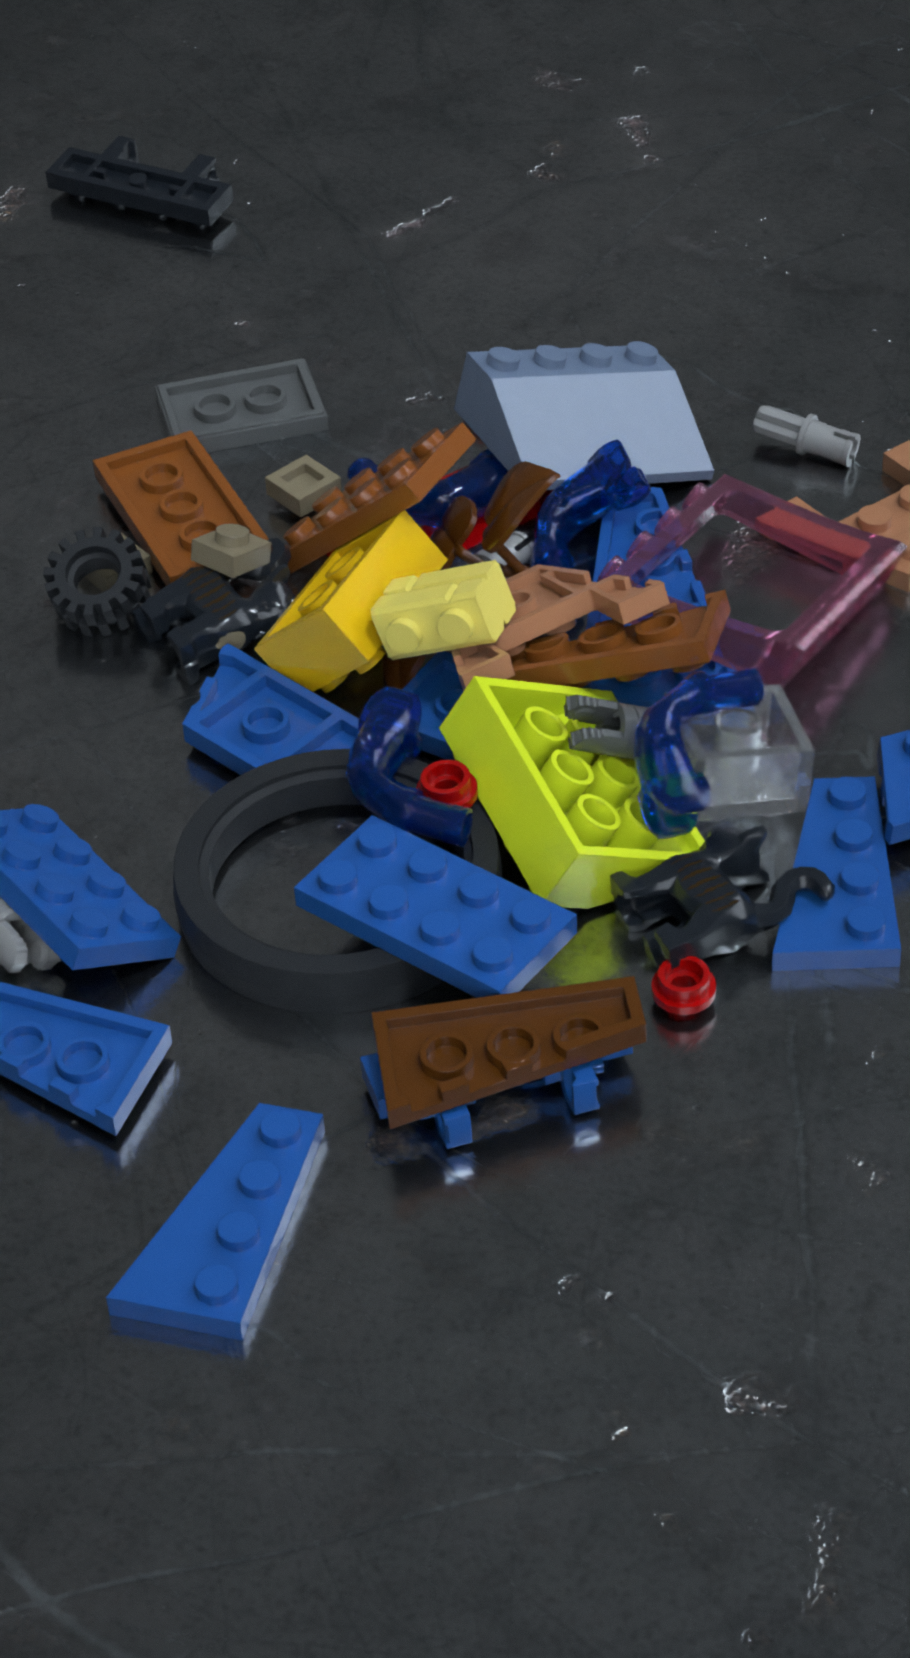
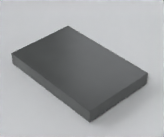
M305 358L155 386L156 401L168 437L192 430L207 453L329 430L327 413Z

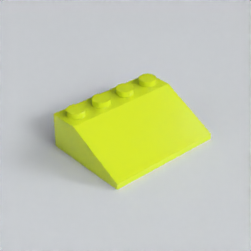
M474 676L439 729L452 750L454 759L463 763L475 777L478 785V800L485 808L501 836L505 848L513 857L529 885L530 892L563 908H593L614 901V896L611 893L610 875L623 871L630 876L638 877L651 871L671 856L698 850L705 842L657 764L569 749L568 738H570V732L581 728H595L596 724L579 722V720L573 721V719L565 717L564 705L566 703V696L582 695L618 702L612 691Z

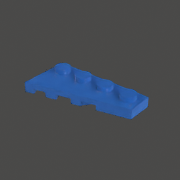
M0 982V1075L117 1136L172 1045L170 1025Z

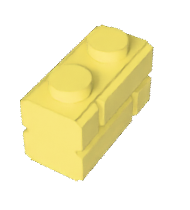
M496 560L422 573L419 578L412 575L392 579L383 592L384 596H380L371 608V618L388 658L397 660L494 643L505 629L504 625L509 623L516 612V608L500 564Z

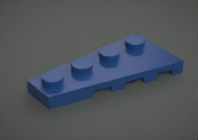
M875 776L814 778L793 869L800 866L819 869L835 885V894L832 899L825 902L811 892L802 891L795 893V903L791 915L779 924L772 954V971L900 967L901 942Z
M259 1103L107 1295L106 1301L109 1315L243 1341L325 1134L323 1114Z

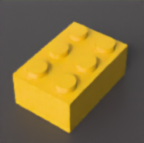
M404 510L335 549L256 645L254 650L270 668L312 692L321 689L324 693H328L340 685L351 671L356 670L359 674H363L375 666L385 655L386 651L382 648V641L371 618V608L380 596H384L383 592L391 580L412 575L419 578L422 573L440 570L448 559Z

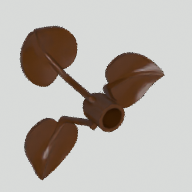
M526 461L517 463L506 473L492 495L484 515L488 526L482 534L483 550L490 554L496 552L507 563L505 566L499 563L505 579L529 569V567L522 564L504 543L544 492L561 477L559 473L552 469ZM458 496L452 500L442 516L441 526L430 537L432 542L448 559L440 570L449 569L456 555L469 564L486 562L462 546L477 521L476 504L465 496ZM385 653L383 656V674L387 686L395 696L415 677L428 654L392 660Z

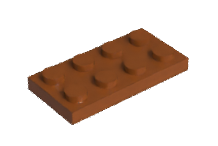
M463 422L444 433H441L436 427L415 442L411 447L412 451L410 453H407L402 447L383 460L377 467V472L374 473L370 467H367L355 475L344 486L345 490L343 492L337 486L328 490L311 506L316 514L311 519L309 516L304 517L283 535V538L287 541L286 546L290 549L291 558L287 564L290 574L420 502L477 439Z
M192 430L93 460L96 480L141 548L151 555L152 565L166 586L176 581L188 569L203 566L191 560L192 539L216 530V527L219 525L239 524L248 528L249 533L265 540L269 539Z

